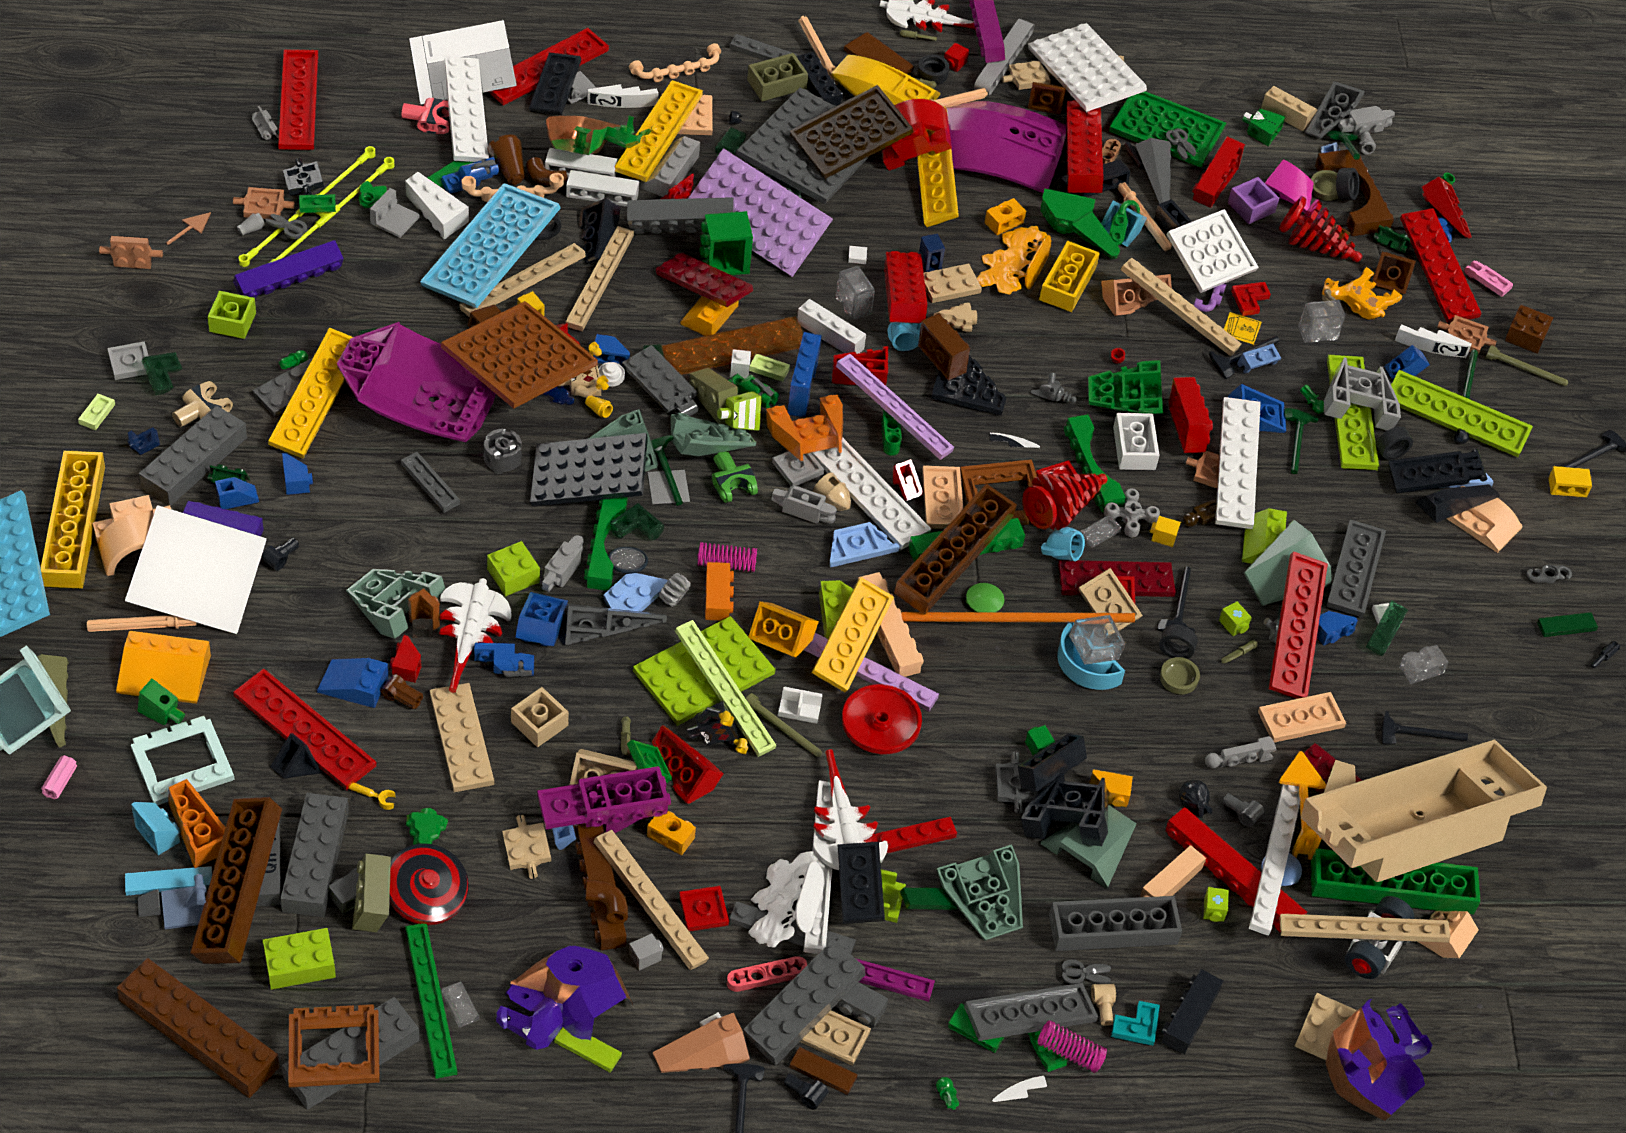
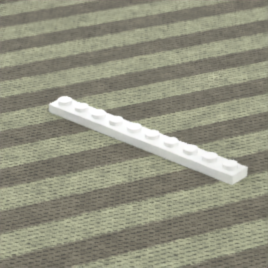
M818 782L816 806L832 807L830 782ZM815 813V823L825 825L834 823L833 821L822 819ZM814 829L813 843L834 844V841L823 838ZM812 847V851L814 852L813 855L816 856V858H818ZM819 858L817 863L823 871L824 888L811 931L805 933L803 952L819 954L826 947L832 868L825 865Z
M1282 784L1249 929L1268 936L1272 929L1300 805L1299 787Z

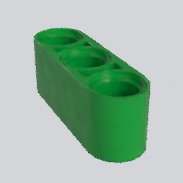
M883 409L881 419L883 450L887 455L894 456L900 451L902 439L901 424Z

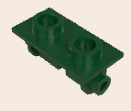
M1379 225L1378 233L1376 232L1373 238L1376 242L1385 246L1388 245L1389 241L1392 242L1390 248L1399 253H1405L1407 247L1409 248L1410 239L1406 235L1398 234L1387 226Z
M220 464L216 466L210 465L213 474H209L208 481H211L213 484H215V481L232 477L242 481L250 480L245 470L238 468L230 470L228 467Z

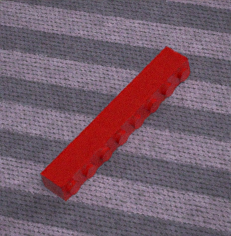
M1186 807L1169 819L1165 830L1169 837L1182 845L1184 850L1191 845L1206 857L1204 866L1211 870L1215 877L1226 883L1233 892L1241 896L1248 905L1254 907L1261 872ZM1281 889L1273 925L1281 932L1280 914H1307L1305 909Z

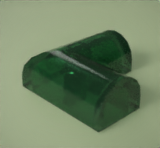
M176 352L146 356L142 359V364L155 395H162L171 391L174 387L168 373L178 372L182 369Z
M637 503L612 520L610 528L613 534L620 539L637 528L649 539L655 540L662 534L664 524Z

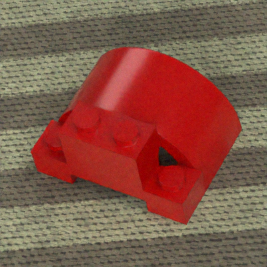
M911 99L894 105L913 127V133L882 150L883 161L889 171L904 166L905 160L934 150L938 154L952 149L947 110L941 104L928 99ZM926 129L934 130L935 132L929 136Z

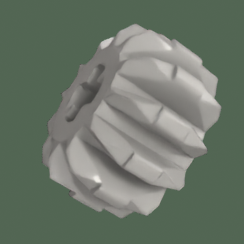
M675 573L661 589L659 597L667 605L669 604L673 607L679 603L689 590L690 582L683 575Z

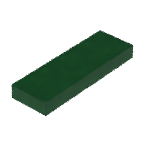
M1592 612L1539 618L1537 621L1543 637L1593 632L1598 629Z
M903 887L900 891L907 909L956 910L958 908L943 888Z

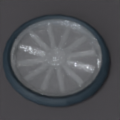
M619 547L608 555L614 564L613 569L620 573H637L642 571L648 564L646 554L634 547Z

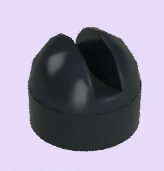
M731 110L729 124L736 125L742 121L739 119L742 117L740 112Z
M1459 428L1455 434L1454 442L1464 444L1469 440V434L1467 431Z

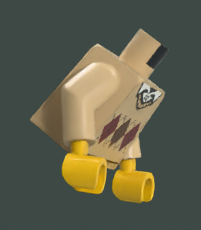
M592 342L589 345V353L592 356L601 355L602 350L596 342ZM598 366L564 382L559 387L569 386L573 396L587 398L588 396H601V389H608L609 385L607 383L609 380L604 375L600 376Z

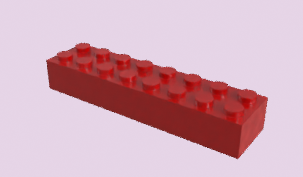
M1076 100L1067 101L1068 192L1102 193L1101 107L1086 112Z

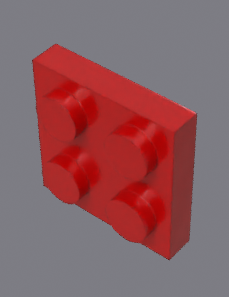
M721 886L679 892L684 920L689 932L729 925Z

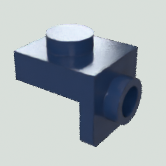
M154 427L139 435H136L132 430L128 432L130 448L132 450L135 449L140 455L160 445L158 432Z

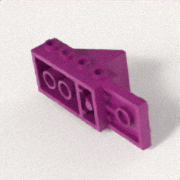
M659 766L578 779V784L537 791L545 829L585 823L586 827H599L603 825L604 833L610 830L617 833L642 818L659 817L667 814L668 805H671L670 794L666 792V780L662 776Z

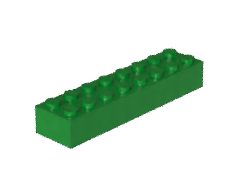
M1316 848L1311 860L1312 896L1379 904L1386 896H1393L1405 901L1411 908L1436 911H1468L1471 915L1475 914L1480 904L1478 867L1437 862L1376 882L1361 866L1350 868L1334 850Z

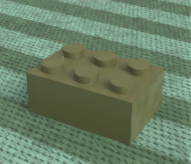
M791 53L748 65L747 80L760 100L765 101L794 93L799 88L807 89L808 73L795 54Z

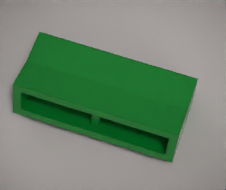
M962 1003L948 1024V1028L994 1053L1005 1038L1000 1037L978 1041Z

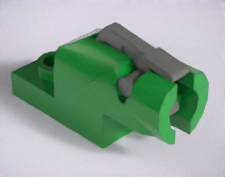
M737 373L728 380L737 386L738 395L748 392H755L760 395L761 407L768 409L770 408L769 403L774 406L778 401L779 394L752 375L743 378Z

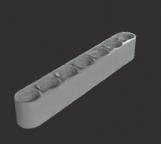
M1020 18L1017 20L1003 40L1005 60L987 63L975 82L974 90L985 88L988 95H991L1002 79V76L1007 72L1009 65L1013 63L1031 37L1035 26L1033 23Z

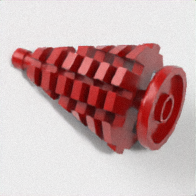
M1300 196L1290 208L1279 227V231L1285 233L1294 223H1297L1288 243L1296 245L1299 242L1298 247L1306 248L1310 244L1309 251H1316L1322 244L1319 252L1326 254L1331 246H1333L1330 256L1335 258L1342 252L1341 259L1346 260L1350 257L1353 261L1359 262L1362 259V254L1354 250L1355 244L1352 241L1348 245L1346 244L1349 238L1346 233L1342 234L1338 239L1342 227L1337 224L1332 230L1335 218L1331 215L1327 219L1329 211L1326 207L1320 211L1322 207L1321 201L1315 200L1305 214L1302 215L1301 212L1306 205L1307 199Z
M1103 473L1099 475H1037L1032 480L1033 486L1028 487L1023 493L1022 502L1025 514L1037 528H1051L1052 530L1055 528L1057 530L1065 528L1092 500L1095 494L1100 491L1101 486L1107 483V476Z

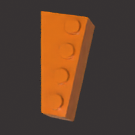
M188 779L170 786L168 790V803L180 829L193 866L197 868L218 857L226 827Z

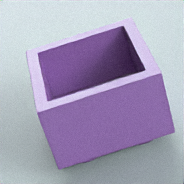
M1257 177L1232 188L1228 204L1248 224H1251L1275 213L1279 197Z

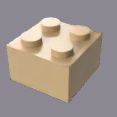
M541 687L511 708V723L535 746L539 747L568 726L569 712Z

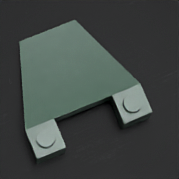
M372 569L346 591L380 634L395 639L408 628L404 614L409 611L408 599L413 593L419 592L424 588L431 596H435L440 603V596L445 590L442 576L429 572H421V575L412 574V571H405V574H399L395 570Z

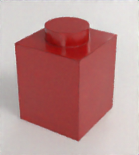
M954 43L944 55V58L949 63V69L958 72L967 63L969 49Z

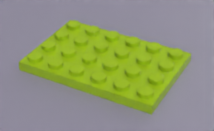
M731 616L701 631L741 692L775 674L776 669ZM682 641L633 666V672L677 726L695 717L697 713L703 711L706 707H711L721 702Z

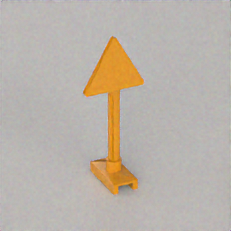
M1302 751L1297 754L1279 780L1280 784L1299 787L1301 814L1305 799L1308 798V787L1326 788V783ZM1301 818L1302 829L1293 847L1292 855L1297 858L1298 853L1307 854L1308 860H1312L1322 838Z

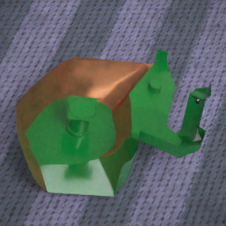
M552 116L546 119L548 137L555 149L584 155L597 154L607 141L624 148H632L640 143L642 136L649 135L652 128L639 132V135H631L635 133L633 127L634 117L632 116L628 117L627 126H620L583 116Z

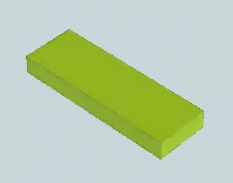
M563 1027L554 1039V1043L608 1072L612 1071L622 1056V1052L592 1036L591 1041L579 1039L572 1036Z

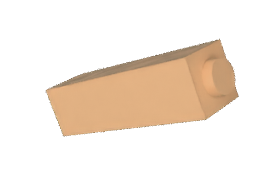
M1190 845L1143 887L1140 897L1173 896L1202 870L1206 857Z

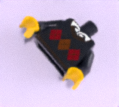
M724 701L711 707H706L703 711L695 715L697 725L687 729L691 740L702 736L707 745L716 743H727L731 746L737 745L736 751L740 754H746L749 748L745 738L738 740L739 736L734 717L731 716Z

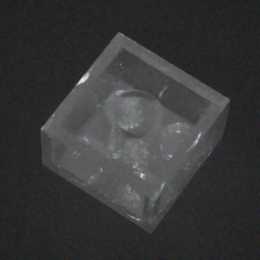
M859 266L839 271L836 299L843 305L845 313L849 314L852 320L870 315L872 313L875 289Z
M1339 300L1305 304L1298 326L1304 343L1338 339L1346 316Z
M1110 615L1075 620L1069 634L1084 665L1119 660L1126 645Z

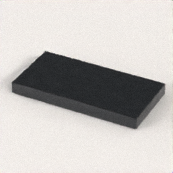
M549 52L529 106L530 112L562 115L582 60L580 56Z
M879 842L837 844L843 924L885 921Z

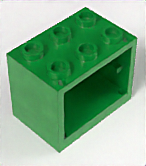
M747 211L705 214L704 222L701 223L703 234L700 236L702 245L700 247V257L704 258L702 262L730 275L750 274L753 234Z

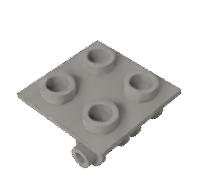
M581 71L577 72L567 100L570 104L586 98L588 89L596 88Z

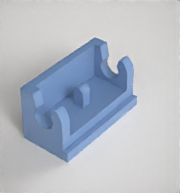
M1270 344L1243 353L1237 364L1239 367L1245 366L1243 373L1246 374L1251 369L1269 363L1274 365L1281 360V357L1274 344Z

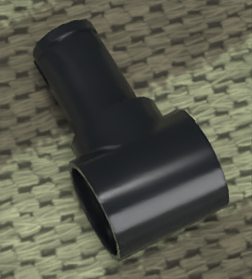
M291 538L282 546H277L276 548L268 546L263 551L261 560L276 571H279L285 566L288 555L299 548V543L295 538Z
M791 1073L787 1075L784 1081V1085L799 1093L802 1103L812 1110H816L829 1093L828 1088L822 1082L814 1080L812 1083L809 1081L805 1082Z

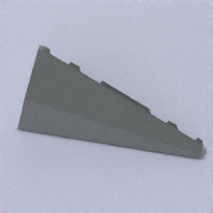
M1149 138L1135 144L1159 204L1170 200V142Z
M568 604L565 645L622 633L657 623H664L667 620V615Z

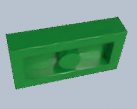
M335 194L299 195L300 213L336 212Z

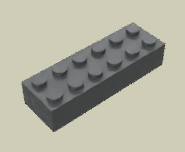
M733 197L627 200V221L630 230L634 231L635 234H643L644 232L659 234L662 231H669L670 233L687 231L694 233L697 230H702L701 223L704 222L705 214L736 212Z
M214 407L139 473L141 488L168 506H171L211 471L210 465L216 466L247 439L246 423L221 407Z
M306 793L281 895L282 912L317 917L325 916L329 899L328 886L333 882L349 813L348 798Z
M1175 896L1052 902L1049 913L1055 951L1177 945L1182 934Z
M833 939L743 1029L745 1038L776 1066L865 976V967Z
M395 997L374 1009L378 1010L379 1066L419 1042L418 1026ZM367 1026L344 1027L302 1052L300 1065L305 1064L307 1067H311L321 1063L339 1065L340 1062L361 1064L363 1061H368V1052H366ZM289 1061L282 1065L283 1078L287 1083ZM349 1084L291 1087V1089L308 1110Z

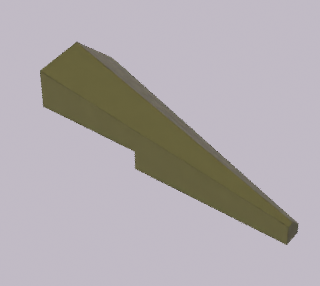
M43 654L37 656L67 703L68 659L66 657ZM65 716L49 726L59 748L66 745L64 739L66 724Z

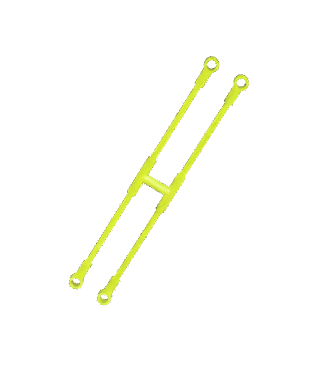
M372 146L366 147L365 153L352 166L316 195L326 194L359 164L361 165L368 158H374L375 148ZM386 157L384 163L366 181L371 182L387 169L394 168V159ZM360 186L336 205V212H316L315 214L321 216V218L315 222V225L270 262L284 258L312 232L323 226L340 211L342 206L360 192ZM299 208L296 211V214H294L288 221L295 220L298 217H301L304 213H300ZM278 228L256 248H253L247 254L240 255L239 265L247 267L250 264V260L259 253V250L283 231L284 228Z

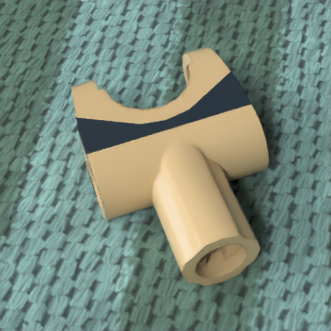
M208 381L188 390L183 396V401L187 405L173 412L172 416L176 424L182 427L198 417L202 419L216 406L230 412L233 403L228 398L210 399L216 392L217 387L213 382Z

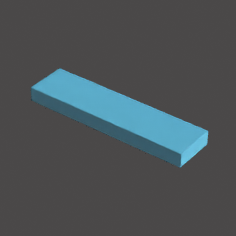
M212 866L125 873L126 895L146 894L156 889H159V893H161V891L194 887V876L198 874L203 875V884L208 889L212 878Z

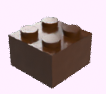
M1520 305L1505 341L1538 354L1554 317Z

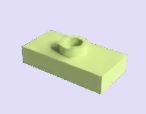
M756 354L750 364L749 371L783 382L790 369V364Z
M97 394L79 417V424L96 430L115 406V400Z

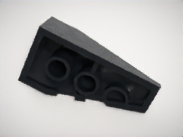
M607 198L581 208L579 225L583 231L581 239L584 240L583 250L586 255L584 260L587 265L600 260L619 223L621 207Z
M1489 484L1442 489L1416 500V504L1437 523L1500 497V494Z

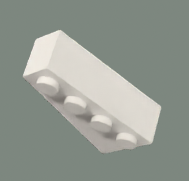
M417 172L405 180L406 196L417 209L423 212V216L429 219L432 227L440 232L443 239H446L469 222V207L421 173Z

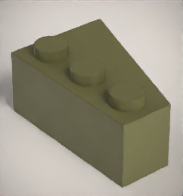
M710 368L690 373L689 384L697 391L696 397L718 424H726L725 419L718 418L717 410L718 408H726V399L728 397L738 395L737 386Z
M365 854L363 859L358 862L357 873L359 875L356 885L352 929L377 932L389 916L391 857Z

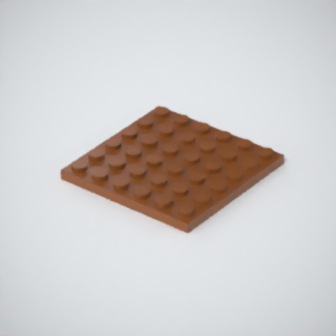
M526 301L441 342V348L513 409L596 367L598 364V360Z

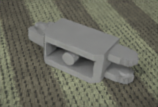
M1377 106L1355 109L1350 112L1349 118L1343 119L1338 123V127L1341 132H1351L1355 135H1361L1363 132L1383 131L1384 127L1392 125V118L1395 116V112L1392 110L1382 111Z

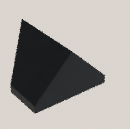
M293 733L289 734L270 766L283 778L322 773L308 746Z

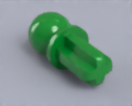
M303 350L290 353L288 357L279 361L281 369L296 367L308 360V354Z
M1308 385L1303 386L1300 392L1308 400L1307 404H1313L1312 409L1315 413H1324V401L1317 399L1319 394L1316 395Z
M948 1077L940 1078L936 1083L940 1098L945 1101L948 1109L955 1110L959 1106V1101L956 1097L957 1091L953 1087V1082Z

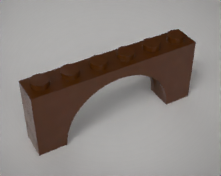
M1348 150L1318 153L1315 163L1318 172L1330 170L1338 173L1341 168H1355L1358 172L1359 190L1363 193L1367 204L1363 208L1349 213L1346 226L1351 235L1358 236L1378 233L1379 225L1391 228L1394 222L1393 214L1387 208V203L1383 200L1380 191L1374 184V179L1368 173V169L1364 165L1361 156L1358 160H1355Z

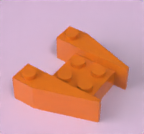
M828 395L827 397L820 398V415L795 421L791 420L784 405L766 409L767 427L772 437L800 461H803V454L835 447L839 453H842L843 404L838 395Z

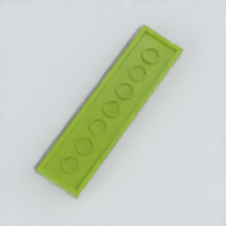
M1328 355L1327 366L1330 384L1335 371L1344 357L1347 358V365L1365 369L1363 357ZM1350 403V407L1342 419L1334 417L1341 468L1377 470L1379 462L1371 408Z
M1398 370L1391 384L1400 408L1454 431L1461 428L1468 432L1469 437L1516 457H1519L1533 427L1401 370Z

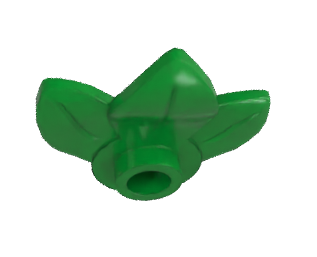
M365 181L360 186V205L365 208H371L387 192V187H373L369 181Z

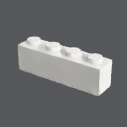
M549 148L545 168L551 171L566 170L568 178L570 170L616 177L615 165L617 164V158L592 154L584 155Z
M570 170L566 197L595 202L607 198L616 205L627 206V200H637L639 181Z
M811 299L798 308L797 324L813 334L822 335L821 339L843 353L856 352L858 354L864 350L866 334Z

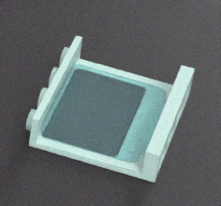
M27 645L20 650L25 659L0 676V751L4 749L9 755L71 711L36 654Z

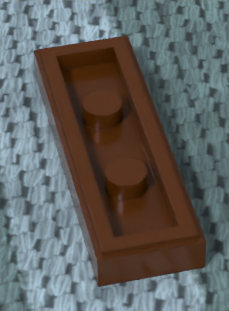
M801 1047L797 1050L789 1067L846 1095L849 1094L858 1077V1074Z

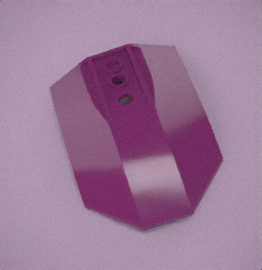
M971 101L946 108L952 146L953 169L997 176L1044 193V189H1049L1065 141L1066 124L1020 107L989 101ZM1010 129H1015L1018 134L1011 133Z
M400 322L351 338L337 362V367L357 400L371 410L411 428L462 442H467L481 428L496 393L441 348L440 343L415 333L400 325ZM438 397L439 400L431 402L429 401V398Z

